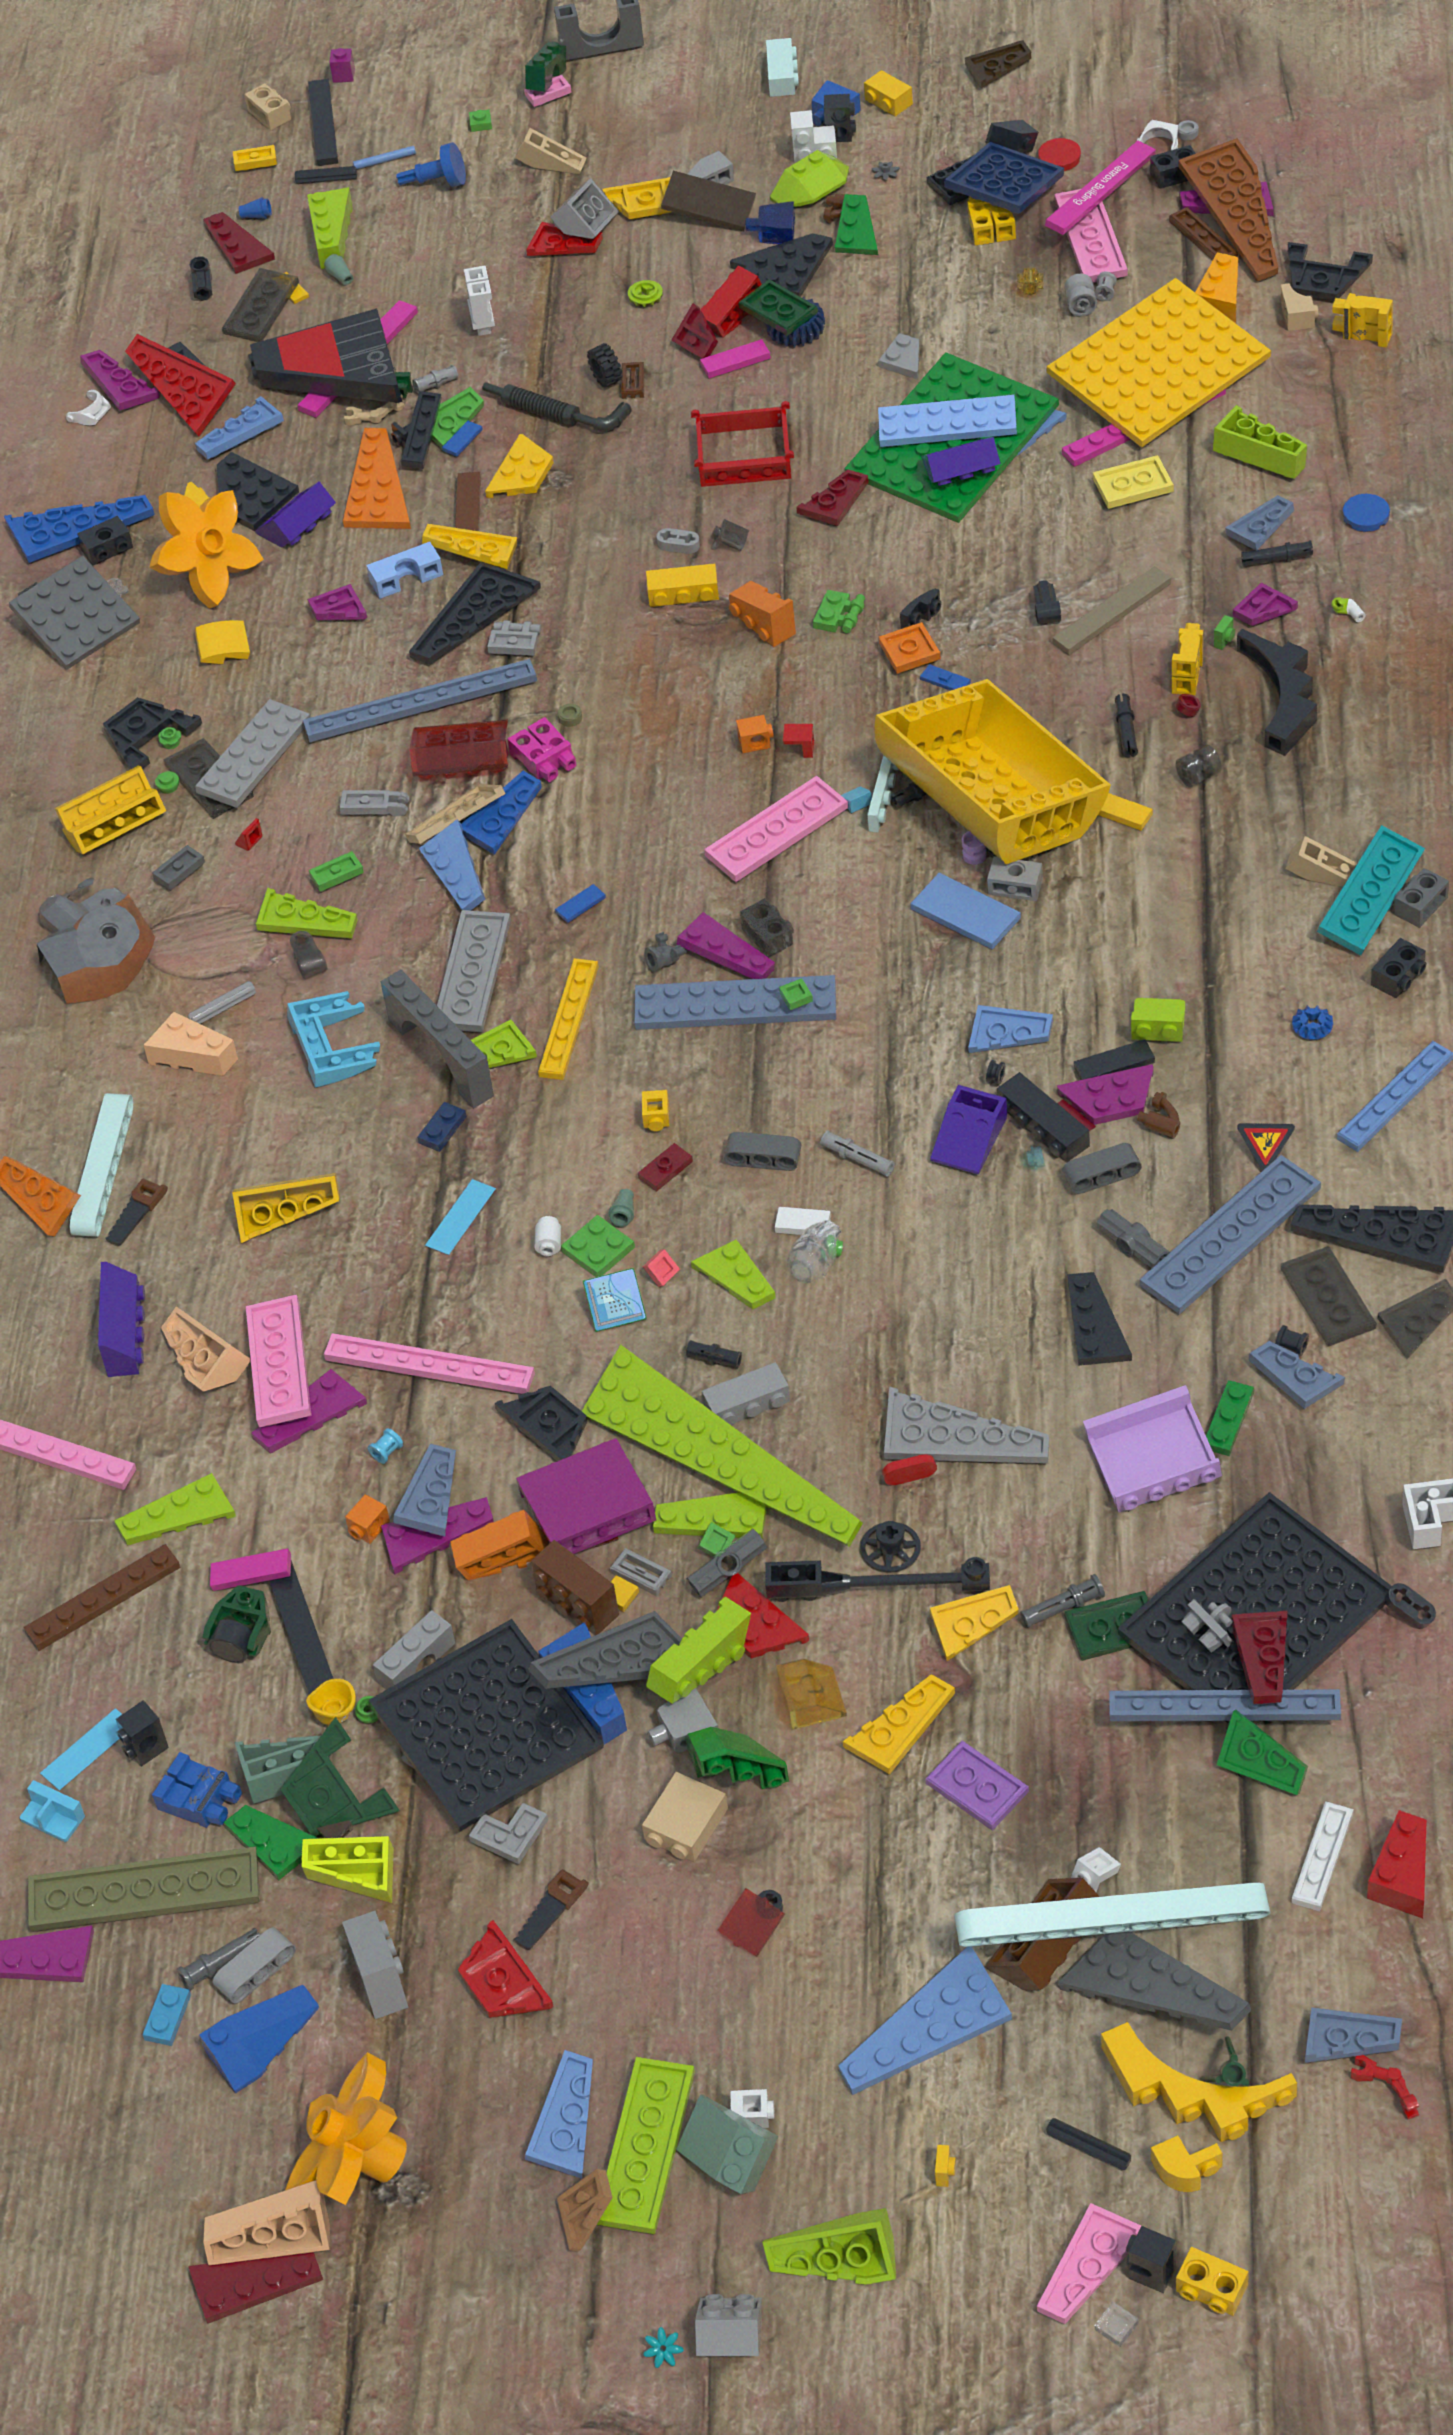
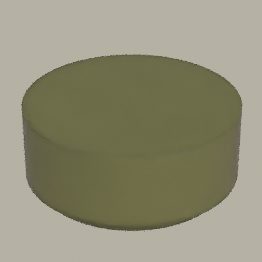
M576 704L563 705L558 710L559 722L567 727L579 724L582 720L581 708Z

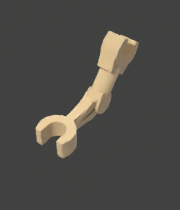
M388 402L376 410H371V412H362V409L347 407L346 412L348 416H344V421L349 426L360 424L362 421L379 423L391 410L400 411L405 405L403 402Z

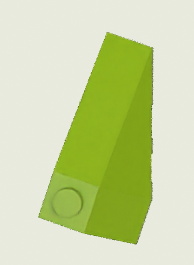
M886 2208L852 2214L769 2238L762 2242L771 2272L799 2276L810 2274L824 2276L828 2280L835 2281L837 2279H846L864 2285L896 2279L894 2237Z

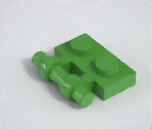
M827 590L813 620V628L836 633L838 626H840L843 632L850 633L851 629L858 622V614L864 609V595L858 594L855 599L850 601V594Z

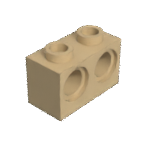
M265 83L244 94L248 112L268 129L273 130L291 120V106L288 100L283 99L275 89H271Z

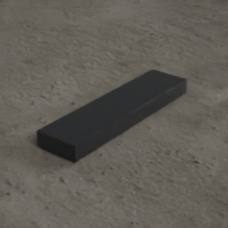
M419 391L401 460L403 467L424 469L442 400L441 394Z

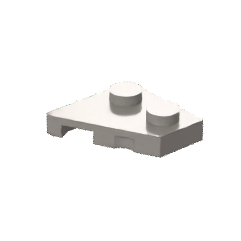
M899 333L878 360L879 367L917 379L919 375V339Z

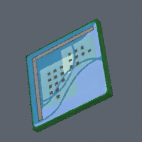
M634 1268L583 1280L595 1332L647 1319Z

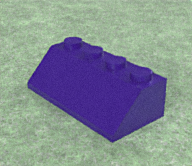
M101 1262L98 1347L108 1377L139 1374L140 1364L144 1363L143 1349L140 1348V1343L144 1342V1330L141 1327V1322L145 1321L144 1307L141 1306V1301L145 1300L144 1285L139 1284L136 1274L111 1263Z

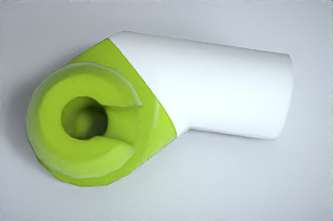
M1336 597L1332 600L1331 606L1338 614L1351 615L1356 622H1361L1365 619L1366 614L1354 600Z

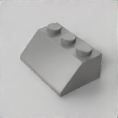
M590 178L573 192L550 218L553 220L554 225L564 234L593 239L619 211Z

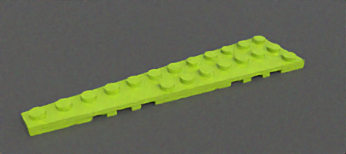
M621 1344L582 1409V1412L587 1415V1419L848 1547L851 1546L863 1524L861 1520Z

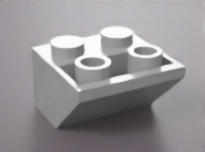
M710 2294L705 2298H700L695 2318L696 2356H759L761 2347L762 2298H754V2295L740 2294L736 2298H724L720 2294Z

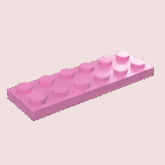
M1081 189L1054 194L1057 209ZM1102 201L1066 232L1080 273L1091 277L1093 283L1097 282V276L1104 271L1114 274L1116 278L1128 276L1126 263Z
M815 776L705 848V856L737 882L848 809V801L818 776Z
M297 1295L246 1306L256 1419L259 1427L312 1416L300 1304Z

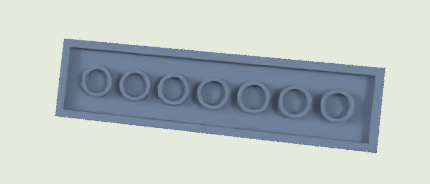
M835 975L635 985L636 1030L836 1020ZM802 978L812 993L813 1002L790 1010L780 995L779 987Z
M1280 1155L1140 1279V1286L1180 1315L1298 1209L1299 1205H1303L1321 1189V1182Z

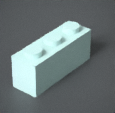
M791 38L766 40L770 97L795 95V86H799L798 73H796L798 72L796 46L792 47Z

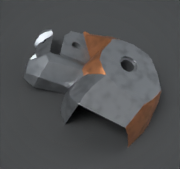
M93 877L78 884L77 889L47 898L39 907L41 924L53 932L37 943L39 963H42L45 956L59 980L66 1004L98 1000L126 990L141 970L155 940L152 930L129 893L124 895L120 890L111 888L102 889L81 903H74L67 899L77 891L92 885L94 879H96Z

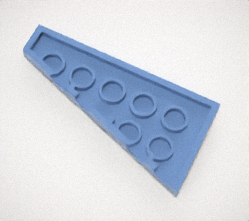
M972 1946L966 1947L838 2065L839 2072L852 2095L1012 2020V2013Z

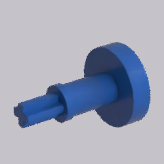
M454 142L441 145L439 160L416 164L415 169L396 174L399 185L418 181L421 184L445 176L451 187L464 185L466 181L464 161L459 148Z

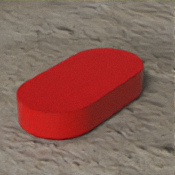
M922 1454L887 1464L882 1470V1475L886 1484L899 1485L933 1475L937 1470V1465L933 1456Z

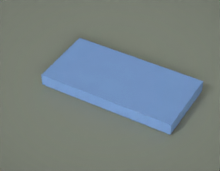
M938 873L910 903L911 910L990 949H993L1021 918V912L941 873Z

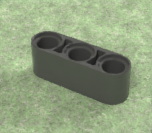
M733 1132L728 1137L724 1160L729 1165L736 1167L792 1171L797 1168L802 1144L797 1138L791 1136Z
M1121 1143L1073 1159L1064 1165L1062 1172L1073 1193L1082 1194L1130 1178L1140 1172L1142 1164L1131 1144Z

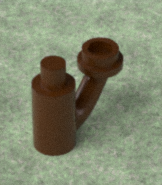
M836 193L835 196H827L826 204L833 205L824 209L823 219L828 223H832L833 219L841 217L845 194Z
M1156 1092L1152 1099V1107H1155L1158 1111H1161L1163 1108L1168 1117L1150 1111L1148 1114L1140 1111L1137 1121L1144 1123L1145 1128L1175 1138L1181 1124L1179 1115L1173 1105L1166 1099L1167 1094L1165 1092Z

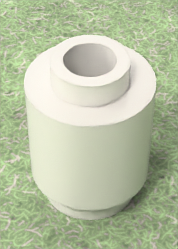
M545 1216L540 1218L535 1226V1250L544 1256H552L561 1249V1225L555 1217Z

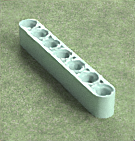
M110 1093L104 1095L78 1189V1194L81 1197L73 1207L70 1219L71 1235L98 1237L101 1232L133 1112L132 1095Z

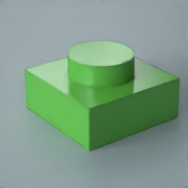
M490 109L469 112L471 132L492 129Z
M1224 615L1214 629V647L1221 650L1235 636L1233 618Z
M802 978L779 987L780 995L790 1010L813 1002L812 993Z
M711 1522L697 1548L714 1557L717 1552L731 1545L735 1535Z

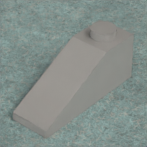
M720 151L700 159L688 173V175L725 185L734 181L733 164Z

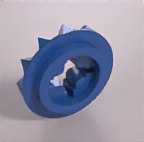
M1307 1005L1304 1010H1297L1296 1015L1292 1019V1027L1296 1034L1302 1038L1310 1040L1321 1039L1331 1032L1333 1016L1329 1015L1327 1009L1321 1010L1318 1005L1315 1008H1310ZM1308 1019H1310V1020H1312V1021L1315 1020V1019H1317V1023H1315V1022L1308 1023Z

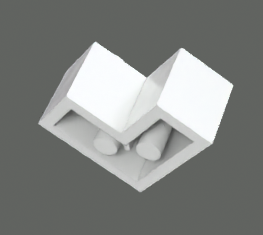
M812 110L790 112L795 163L816 150L837 158L834 126L813 127Z
M1453 1479L1403 1485L1402 1505L1413 1549L1441 1546V1522L1453 1521Z

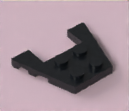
M1288 242L1287 252L1292 289L1303 296L1335 301V298H1340L1373 262V254L1353 251L1348 266L1305 260L1308 252L1307 244Z
M137 697L105 721L103 727L130 770L136 766H141L143 769L150 764L149 757L138 750V748L142 747L167 726L172 725L185 735H188L202 724V720L199 715L193 714V716H188L182 710H168L162 704Z

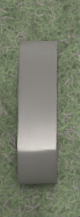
M665 528L660 530L656 536L657 545L663 551L692 554L700 548L699 536L693 531Z

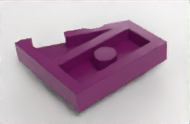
M1260 583L1233 609V617L1253 626L1295 611L1298 608V601Z
M351 584L307 599L316 620L367 619L366 611Z

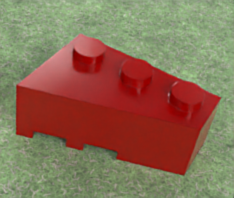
M738 265L729 274L722 286L715 291L706 305L701 308L713 333L724 338L742 324L741 319L748 315V313L739 308V302L762 285L757 275Z
M1401 1810L1398 1811L1368 1880L1367 1899L1422 1919L1425 1897L1426 1819Z

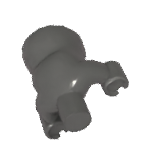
M665 932L655 935L658 947L650 946L644 950L646 964L653 972L660 970L663 966H670L679 960L680 955L687 953V949L681 947V945L675 947L667 945L668 935L664 934Z

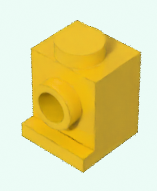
M642 1091L644 1128L660 1131L664 1127H669L670 1106L668 1091ZM662 1101V1103L659 1104H649V1102Z

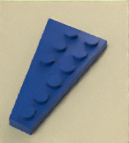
M146 495L120 498L116 503L104 504L103 501L95 502V506L83 507L80 504L47 509L42 514L33 515V512H25L22 517L12 518V515H5L4 519L25 558L30 563L78 545L77 533L117 515L124 525L127 526L151 517L155 513Z

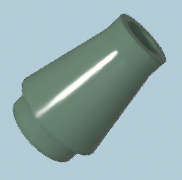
M333 254L326 259L324 266L327 273L338 279L343 285H348L353 281L354 277L342 256Z
M629 1189L620 1190L616 1200L609 1209L610 1220L616 1226H627L634 1219V1193Z

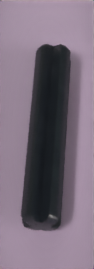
M356 166L297 170L294 176L296 183L356 179L357 168Z
M1052 2118L1047 2126L1048 2135L1121 2170H1126L1131 2162L1130 2153L1059 2119Z

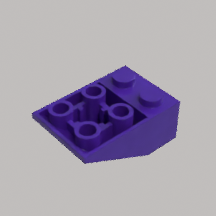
M958 1085L948 1103L930 1161L979 1175L1007 1119L1006 1098Z

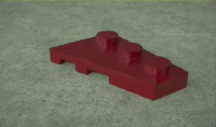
M849 469L828 483V488L824 491L813 494L809 502L798 505L796 507L797 514L838 526L869 483L868 475Z

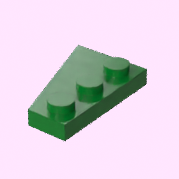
M844 195L835 243L836 253L878 255L866 195Z
M1233 1711L1217 1765L1295 1795L1300 1794L1308 1766L1239 1711Z
M247 1805L224 1821L225 1828L245 1848H257L258 1861L278 1880H281L302 1863L303 1839H319Z

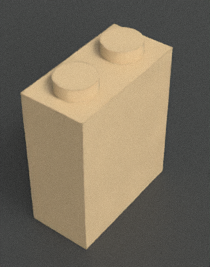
M675 1772L642 1824L644 1839L655 1848L662 1847L671 1851L679 1859L686 1858L695 1862L728 1810L726 1793Z

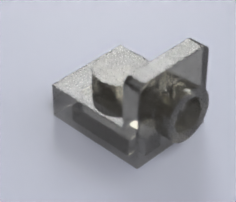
M724 519L720 527L715 526L710 538L714 540L711 548L716 550L721 542L738 551H742L749 530Z

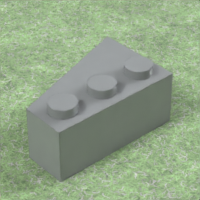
M372 1911L342 1922L374 2018L378 2019L409 2008L399 1978V1974L404 1973L399 1957H392L397 1955L392 1938L386 1940L387 1937H390L385 1920L379 1922L376 1911Z

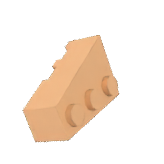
M175 1012L168 1017L144 1044L149 1065L156 1066L157 1063L169 1064L171 1068L179 1069L182 1066L193 1068L195 1072L224 1076L238 1060L233 1039Z

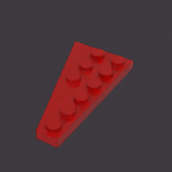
M136 334L125 350L127 355L198 437H200L236 385L233 379L139 334Z

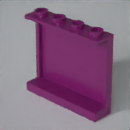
M617 1438L516 1478L521 1498L525 1497L549 1544L555 1540L573 1554L656 1521L653 1502Z

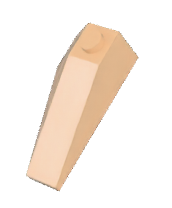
M177 1306L161 1327L170 1347L174 1349L177 1355L178 1363L182 1365L185 1371L186 1379L202 1391L237 1381L251 1361L249 1357Z

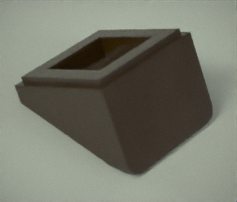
M348 1820L318 1827L317 1831L324 1839L344 1838L353 1830V1825Z

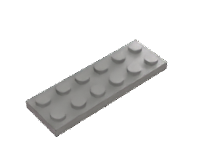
M269 699L196 784V793L238 808L303 731V720L310 718V714Z
M461 911L437 1003L441 1011L461 1031L483 1032L511 922L510 913Z

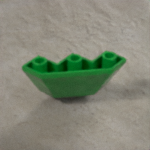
M708 1727L685 1735L688 1753L697 1778L713 1776L728 1769L732 1783L747 1781L754 1776L758 1777L761 1789L775 1788L785 1782H789L786 1762L745 1734Z

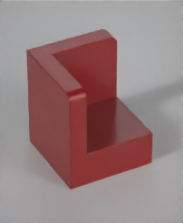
M784 724L783 744H802L803 758H813L815 741L813 724Z

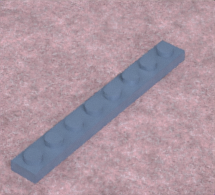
M1340 1689L1283 1690L1280 1703L1253 1704L1249 1690L1109 1691L1110 1721H1230L1234 1710L1239 1711L1250 1721L1341 1720Z

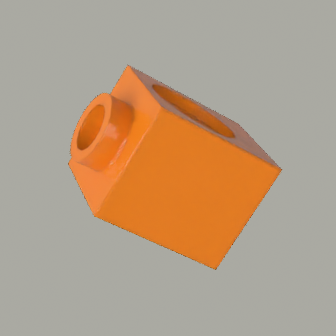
M764 715L736 720L738 740L742 754L771 748L770 738L774 737L771 723H766Z
M366 1494L345 1516L349 1534L356 1540L362 1539L369 1544L382 1531L381 1525L390 1522L387 1506Z

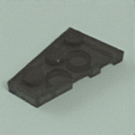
M1444 1279L1378 1313L1377 1319L1406 1359L1452 1313L1453 1288Z

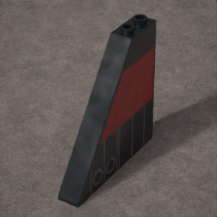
M377 308L250 344L252 353L248 354L252 366V373L255 380L259 379L261 387L394 403L403 402Z

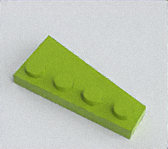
M211 1473L114 1521L128 1546L162 1537L164 1532L172 1530L176 1531V1533L187 1530V1526L198 1523L207 1525L214 1523L213 1520L225 1516L227 1519L234 1518L236 1514Z

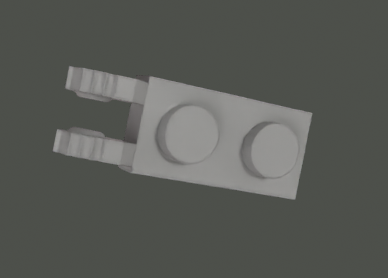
M342 790L340 812L341 815L391 814L393 816H404L408 810L406 804H408L410 796L402 791Z

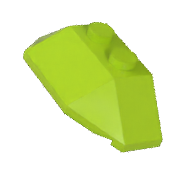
M816 150L784 170L770 195V200L783 210L790 209V206H803L814 203L847 183L849 166L832 155Z

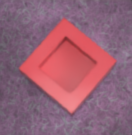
M665 1249L659 1250L643 1266L658 1287L664 1286L680 1270Z

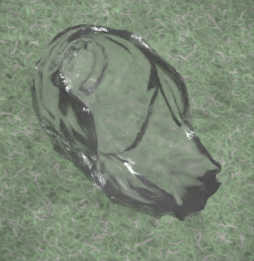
M824 1219L821 1222L812 1224L792 1244L787 1259L788 1268L799 1282L811 1283L823 1278L835 1263L836 1241L841 1230L831 1220Z

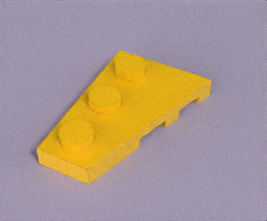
M1010 1585L930 1608V1615L946 1661L1018 1615L1019 1612Z

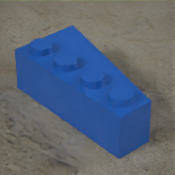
M585 1622L539 1650V1656L541 1658L590 1638L591 1635ZM611 1682L563 1687L604 1742V1745L627 1731L624 1711Z

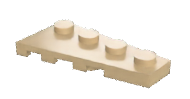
M478 784L406 833L405 836L409 843L423 845L432 839V836L441 832L458 819L460 821L503 796L505 792L501 785Z

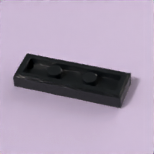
M1146 1039L1074 1061V1068L1080 1080L1153 1064L1155 1063V1056Z

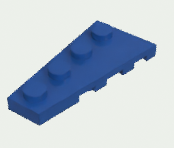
M523 770L503 787L505 792L503 796L480 808L461 824L464 837L495 855L542 788L541 781Z

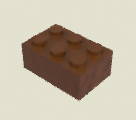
M553 1540L531 1560L532 1575L535 1579L538 1596L544 1601L549 1600L562 1615H569L576 1621L578 1626L585 1622L588 1631L598 1635L619 1616L614 1584L557 1541Z

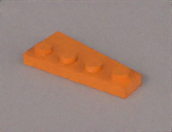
M4 1156L0 1162V1186L47 1235L55 1237L81 1195L11 1157Z

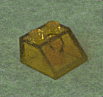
M807 1659L776 1665L778 1684L792 1730L847 1716L833 1667Z

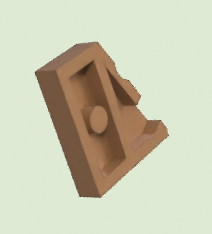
M596 2169L557 2197L569 2250L579 2252L583 2248L613 2198L605 2170Z

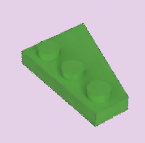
M471 387L440 404L432 440L441 449L467 421H471L484 407V400Z

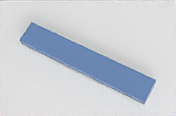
M1432 1041L1337 1133V1140L1358 1152L1453 1060V1052Z

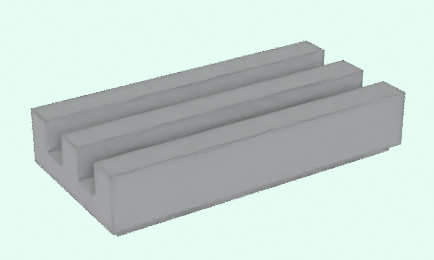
M626 1548L610 1567L611 1574L617 1575L655 1596L660 1593L659 1589L666 1585L665 1581L672 1577L670 1570ZM627 1559V1560H629V1561H631V1562H633V1563H635V1564H638V1565H640V1566H642V1567H644V1568H646V1569H648V1570H650V1571H652V1572H654V1573L660 1575V1577L658 1578V1577H656V1576H654V1575H652V1574L646 1572L645 1569H643V1568H641V1567H639V1566H634V1565H632V1564H630V1563H628V1562H626V1561H624V1560Z

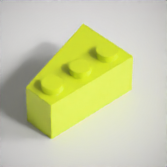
M389 1836L303 1839L302 1869L307 1879L392 1903L394 1848Z

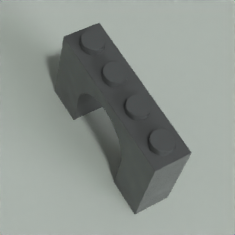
M616 0L617 20L608 31L600 34H589L579 28L578 15L574 3L554 7L559 45L566 46V60L644 46L639 1Z

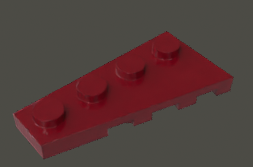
M314 2252L208 2265L207 2263L188 2266L207 2324L323 2280Z

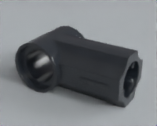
M198 256L193 258L189 265L192 274L194 298L204 301L213 295L212 274L208 259Z
M1047 580L1039 581L1037 585L1033 586L1037 624L1061 622L1059 600H1056L1053 584Z

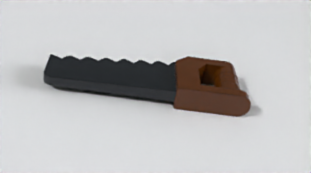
M144 1178L141 1179L131 1192V1202L127 1203V1208L123 1209L124 1213L120 1214V1219L116 1220V1225L109 1232L110 1236L105 1238L106 1241L120 1246L148 1211H152L166 1194L168 1187L163 1184H155ZM146 1190L153 1193V1195L150 1197L143 1194V1192Z
M564 1869L560 1870L548 1884V1889L545 1892L546 1897L541 1898L542 1903L537 1905V1910L532 1912L533 1916L527 1919L528 1923L523 1925L524 1930L518 1932L519 1937L514 1938V1942L530 1950L565 1909L569 1910L587 1889L589 1882L584 1879L582 1881ZM564 1883L571 1887L573 1891L568 1894L560 1889L559 1886Z

